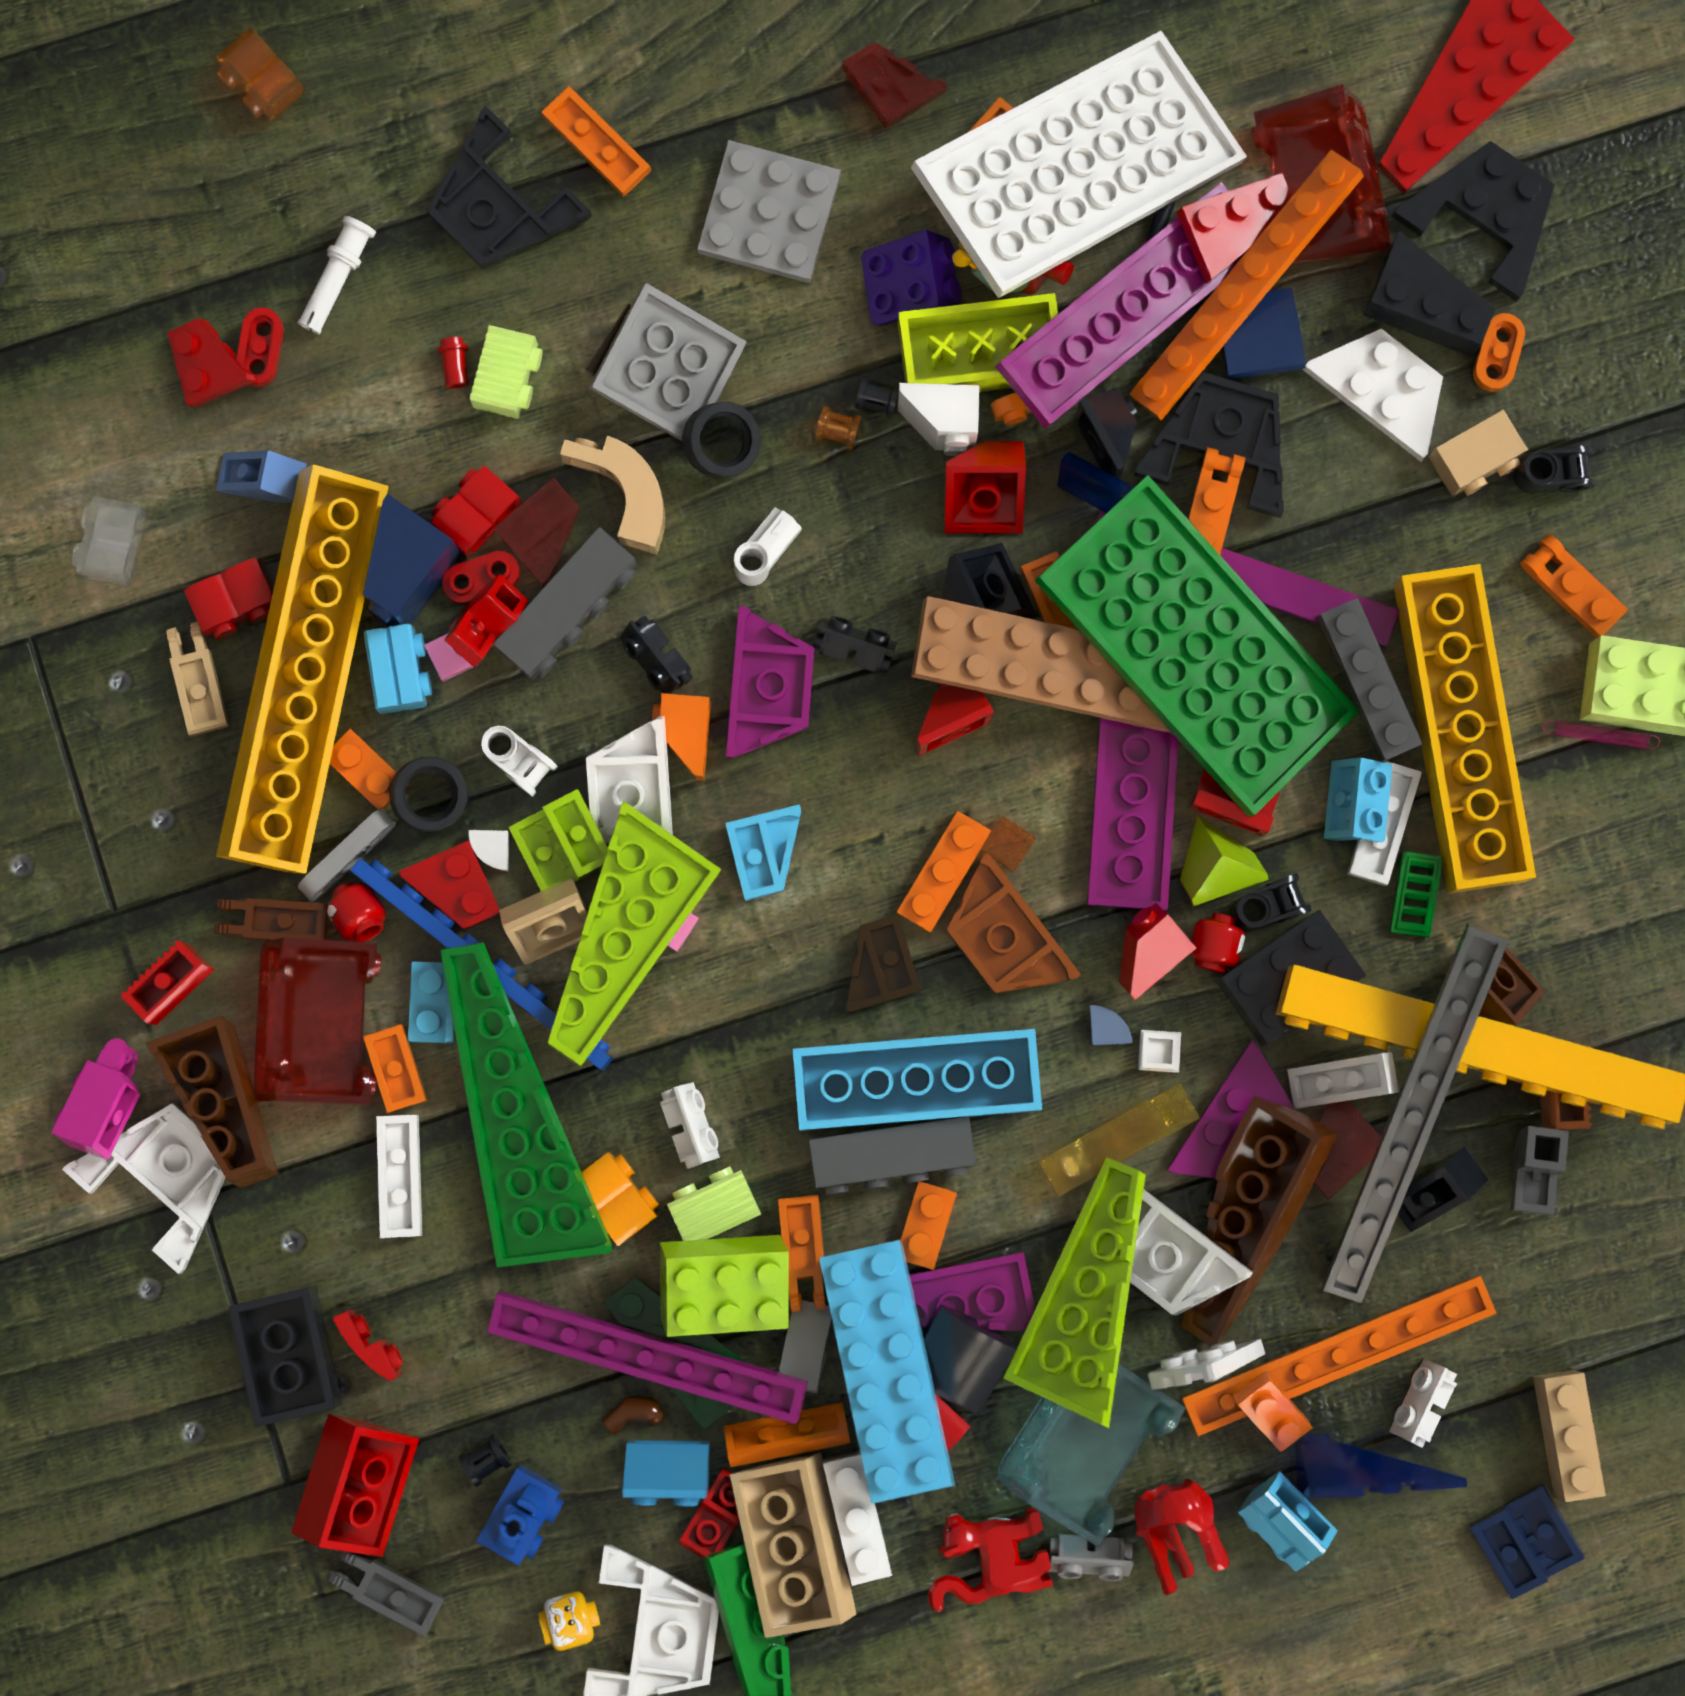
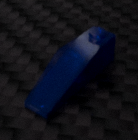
M1330 1433L1305 1434V1441H1295L1297 1489L1310 1499L1364 1496V1488H1369V1492L1391 1494L1402 1491V1486H1410V1490L1416 1491L1467 1487V1479L1458 1474L1339 1440H1330Z

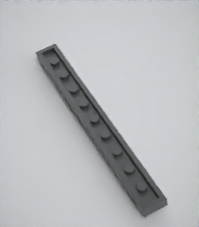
M1467 922L1322 1283L1323 1291L1362 1303L1508 944L1509 938L1507 934Z

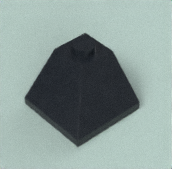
M1119 389L1083 398L1079 401L1074 417L1077 428L1110 487L1118 484L1124 470L1137 424L1135 419L1138 418L1133 402L1128 396L1123 398Z
M1003 543L957 553L949 557L942 594L943 600L1028 618L1036 613Z

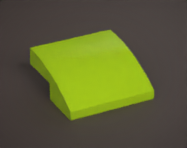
M578 789L543 806V810L508 827L540 891L570 878H573L574 882L577 883L603 867L608 846Z

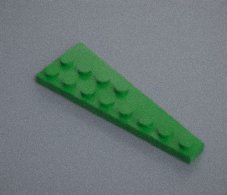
M484 942L441 949L497 1268L608 1254L613 1251L612 1243Z

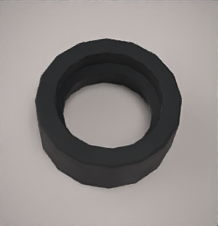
M731 402L707 404L694 411L685 423L682 434L683 452L690 465L703 475L713 478L736 476L749 469L758 457L761 446L760 428L753 415L741 405ZM721 416L733 420L738 425L743 439L742 449L738 456L729 463L722 464L713 462L706 457L700 445V433L703 426L712 418Z
M436 756L420 757L404 764L394 775L389 788L390 805L395 816L406 827L419 832H436L453 825L463 814L468 801L467 784L461 771L450 761ZM422 771H433L441 774L451 787L452 799L449 807L443 814L434 818H424L416 815L409 809L405 800V789L408 781Z

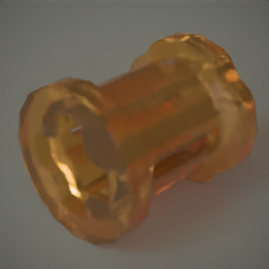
M824 405L818 421L815 440L821 441L823 438L846 444L847 449L853 450L862 416L856 414L853 418L835 413L830 410L829 406Z

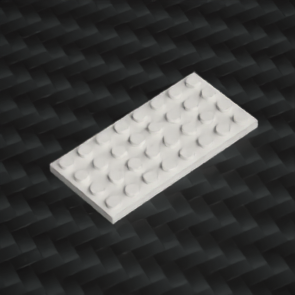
M1159 31L915 160L911 169L996 296L1000 298L1243 163L1247 156L1162 31Z

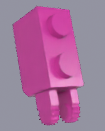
M116 1037L109 1042L107 1041L96 1063L87 1060L83 1070L77 1074L73 1082V1090L64 1108L57 1113L54 1128L51 1132L66 1145L109 1160L140 1097L138 1086L130 1080L136 1069L135 1065L138 1064L139 1055L134 1049L126 1045L127 1043L124 1040L117 1039Z

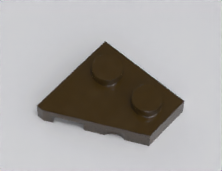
M898 914L860 925L846 1004L848 1014L922 991Z

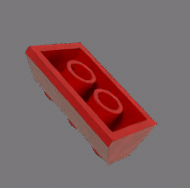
M328 1414L291 1533L320 1548L383 1557L419 1438L366 1421Z

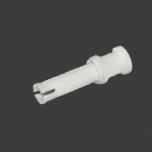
M344 216L342 220L344 227L335 245H330L327 250V256L330 259L301 318L297 322L305 329L310 330L311 328L313 333L319 335L351 269L355 270L356 267L360 266L361 260L359 257L368 239L373 238L376 233L370 226L349 216Z

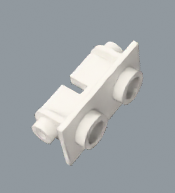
M694 1082L676 1086L673 1089L662 1092L663 1101L660 1102L668 1127L673 1128L682 1124L684 1132L672 1136L680 1163L685 1162L686 1168L689 1169L720 1158L717 1151V1136L708 1125L704 1113L705 1102L701 1093L695 1088Z
M1423 1358L1419 1369L1415 1371L1412 1377L1411 1386L1402 1405L1395 1413L1394 1422L1389 1432L1423 1448L1426 1441H1431V1437L1441 1416L1431 1412L1430 1409L1433 1404L1445 1409L1457 1385L1454 1382L1457 1374Z

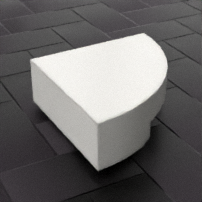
M468 830L470 844L475 854L488 866L500 871L509 872L510 832Z

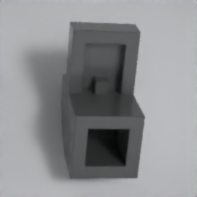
M1527 1126L1521 1129L1515 1142L1510 1172L1514 1174L1510 1211L1547 1216L1554 1215L1557 1176L1566 1171L1569 1131Z

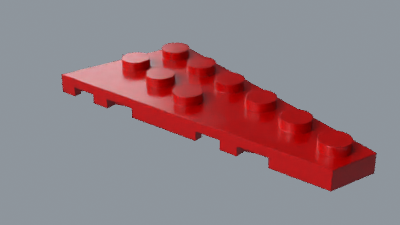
M1471 0L1382 157L1378 168L1405 194L1573 43L1575 38L1538 0Z

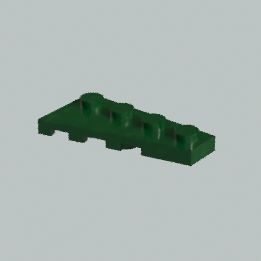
M634 1277L603 1302L623 1327L745 1362L739 1355L710 1334L667 1337L661 1321L660 1295L637 1277ZM670 1387L703 1430L733 1407L730 1404Z

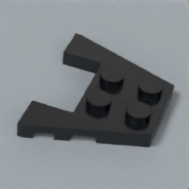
M487 106L481 110L477 117V124L471 135L468 134L460 155L454 166L448 170L427 209L428 215L481 269L487 268L579 225L592 217L591 211L567 187L536 214L484 162L511 136L510 129Z
M1490 141L1399 206L1392 217L1421 236L1443 205L1456 212L1510 249V252L1488 283L1517 302L1525 290L1555 184Z
M1203 372L1144 458L1137 465L1134 476L1144 478L1148 475L1154 482L1168 485L1179 448L1205 455L1206 449L1209 447L1219 450L1218 454L1233 458L1234 454L1246 457L1244 466L1257 470L1246 509L1281 518L1284 512V500L1282 499L1283 474L1280 459L1279 394Z

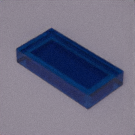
M1068 452L1061 459L1057 486L1105 513L1133 488L1131 485L1071 452Z

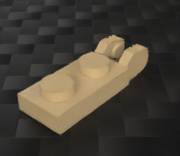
M198 622L191 623L190 633L196 652L184 655L182 638L176 628L166 631L172 658L169 660L187 732L191 737L230 727L212 653L208 649L205 634L202 633Z

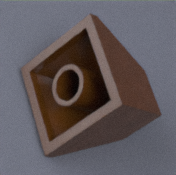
M1507 947L1478 1016L1517 1026L1546 990Z

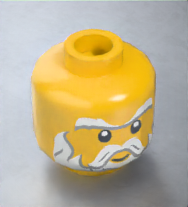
M579 1591L546 1600L543 1606L544 1611L538 1613L545 1644L552 1643L553 1647L558 1651L590 1643L594 1637L593 1627L600 1625L595 1601L586 1603L584 1595Z

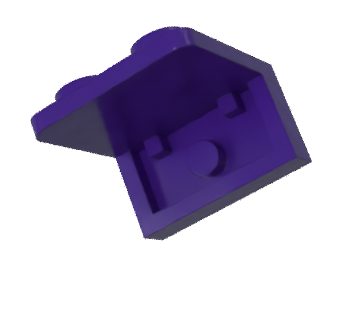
M924 230L867 249L862 253L861 261L871 322L874 325L884 326L897 322L899 312L960 305L962 291L959 282L956 280L952 259L955 249L950 242V238Z

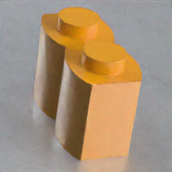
M607 1152L582 1171V1175L607 1233L617 1246H621L658 1217L654 1209L659 1206V1203L646 1186L640 1190L630 1179V1176L635 1172L622 1154L614 1157L611 1152Z

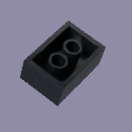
M1320 909L1216 980L1218 986L1261 1046L1271 1043L1293 1027L1284 1024L1286 1017L1276 1014L1288 967L1298 965L1355 982L1366 976Z
M317 1285L228 1306L254 1427L313 1414L343 1405Z

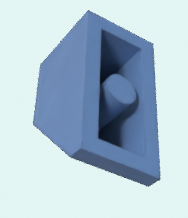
M269 450L223 453L216 491L275 503L293 502L299 470L306 468L307 464Z

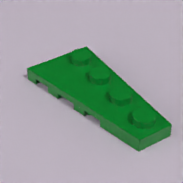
M744 1541L704 1556L703 1559L743 1695L791 1696L789 1650L785 1646L784 1635L765 1638Z

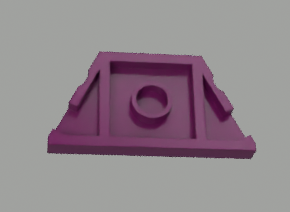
M745 606L738 607L726 758L728 759L736 758L806 730L809 726L815 648L799 638L792 637L782 628L767 622L752 613Z
M1249 1041L1166 1169L1167 1171L1174 1174L1215 1179L1218 1165L1253 1096H1259L1295 1110L1256 1043Z

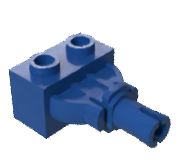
M520 1465L515 1470L476 1542L518 1566L525 1556L532 1560L544 1539L538 1535L545 1520L553 1523L564 1501L558 1499L563 1488Z

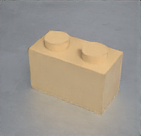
M1503 409L1436 447L1430 454L1429 459L1452 497L1462 491L1469 496L1488 484L1485 480L1488 476L1498 472L1500 477L1518 468L1521 465L1518 459L1528 449Z

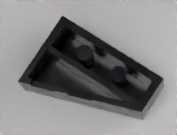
M1399 231L1389 247L1363 315L1473 357L1483 343L1495 308Z

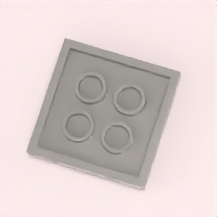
M729 140L698 245V254L810 284L840 180L841 170Z
M644 283L639 289L589 389L682 441L685 423L693 412L707 404L716 403L747 341L653 286Z

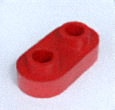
M256 308L245 316L236 358L245 370L251 372L255 364H264L263 372L254 374L256 382L249 384V386L255 388L265 387L275 379L284 336L282 321L273 310L268 308ZM262 326L271 327V331L267 336L258 335V331Z
M491 552L449 568L443 577V590L453 603L464 606L497 577L492 573L496 565L503 564L506 566V572L502 576L514 587L520 580V566L517 560L508 552ZM466 577L469 579V584L465 589H457L455 587L458 578Z

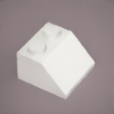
M899 383L897 411L935 450H944V454L947 456H958L976 445L979 418V385Z

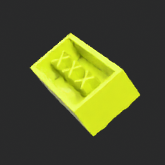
M1056 294L899 312L898 332L905 383L979 385V392L1012 388L995 366L1058 315Z

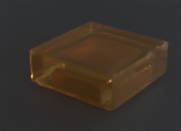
M1003 816L981 851L985 854L988 852L993 859L1014 872L1036 837Z

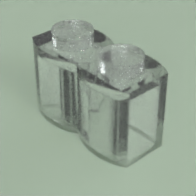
M94 496L90 506L86 505L84 507L81 527L85 529V534L82 542L75 545L72 554V565L76 566V572L82 578L129 587L146 518V511L141 505Z

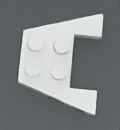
M174 1103L122 1133L109 1160L88 1153L78 1160L70 1162L62 1169L86 1192L93 1194L120 1163L179 1216L178 1221L154 1246L152 1251L178 1274H182L186 1269L226 1178L203 1141L202 1135L193 1120Z
M605 1544L599 1583L641 1589L630 1673L588 1668L584 1696H648L709 1685L719 1617L715 1596L617 1547Z

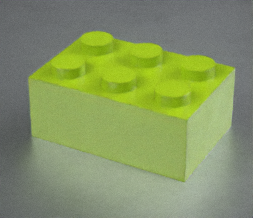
M781 1235L660 1242L661 1321L667 1337L789 1329V1251Z

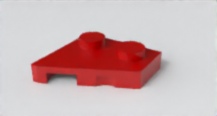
M197 318L167 332L187 406L198 407L256 382L254 374L241 366L234 357L236 353L227 343H223L219 339L218 332L207 320Z
M469 840L398 871L401 878L465 930L500 915L498 903Z

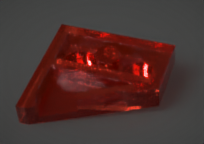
M875 42L845 59L841 66L885 129L941 96L948 87L939 78L935 82L917 72L916 65L905 59L895 57L890 50Z
M552 478L495 526L494 530L539 583L545 587L551 580L579 515L580 508L561 485Z
M1349 1101L1327 1104L1319 1122L1339 1134L1314 1182L1317 1189L1328 1200L1371 1163L1381 1136Z

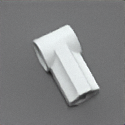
M775 507L749 540L737 548L734 554V572L741 583L747 586H756L766 580L769 570L802 530V527L793 517ZM748 557H756L760 559L762 566L758 570L748 571L742 567L741 563Z

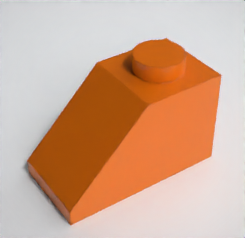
M662 693L661 704H654L652 720L658 716H665L668 748L696 780L705 781L711 709L710 697Z

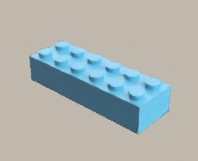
M1035 1029L793 1049L799 1131L1042 1110Z
M897 1240L819 1258L871 1504L955 1486L903 1243Z

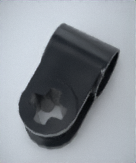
M1571 446L1562 449L1534 451L1515 469V483L1520 490L1532 494L1557 491L1579 492L1595 487V480L1590 478L1588 463L1591 447ZM1530 464H1535L1542 469L1544 474L1543 480L1532 476L1529 470Z
M1298 873L1269 883L1265 887L1247 893L1236 900L1230 911L1231 917L1236 918L1235 926L1243 931H1254L1312 911L1311 906L1305 904L1297 881L1300 879ZM1245 902H1253L1260 909V918L1257 922L1249 921L1243 915L1242 909Z

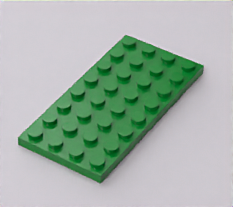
M1148 475L1035 579V582L1249 818L1256 815L1359 712L1358 708Z

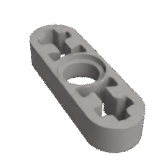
M383 808L376 810L301 880L297 888L311 902L318 900L350 871L360 858L362 859L394 828L396 822Z

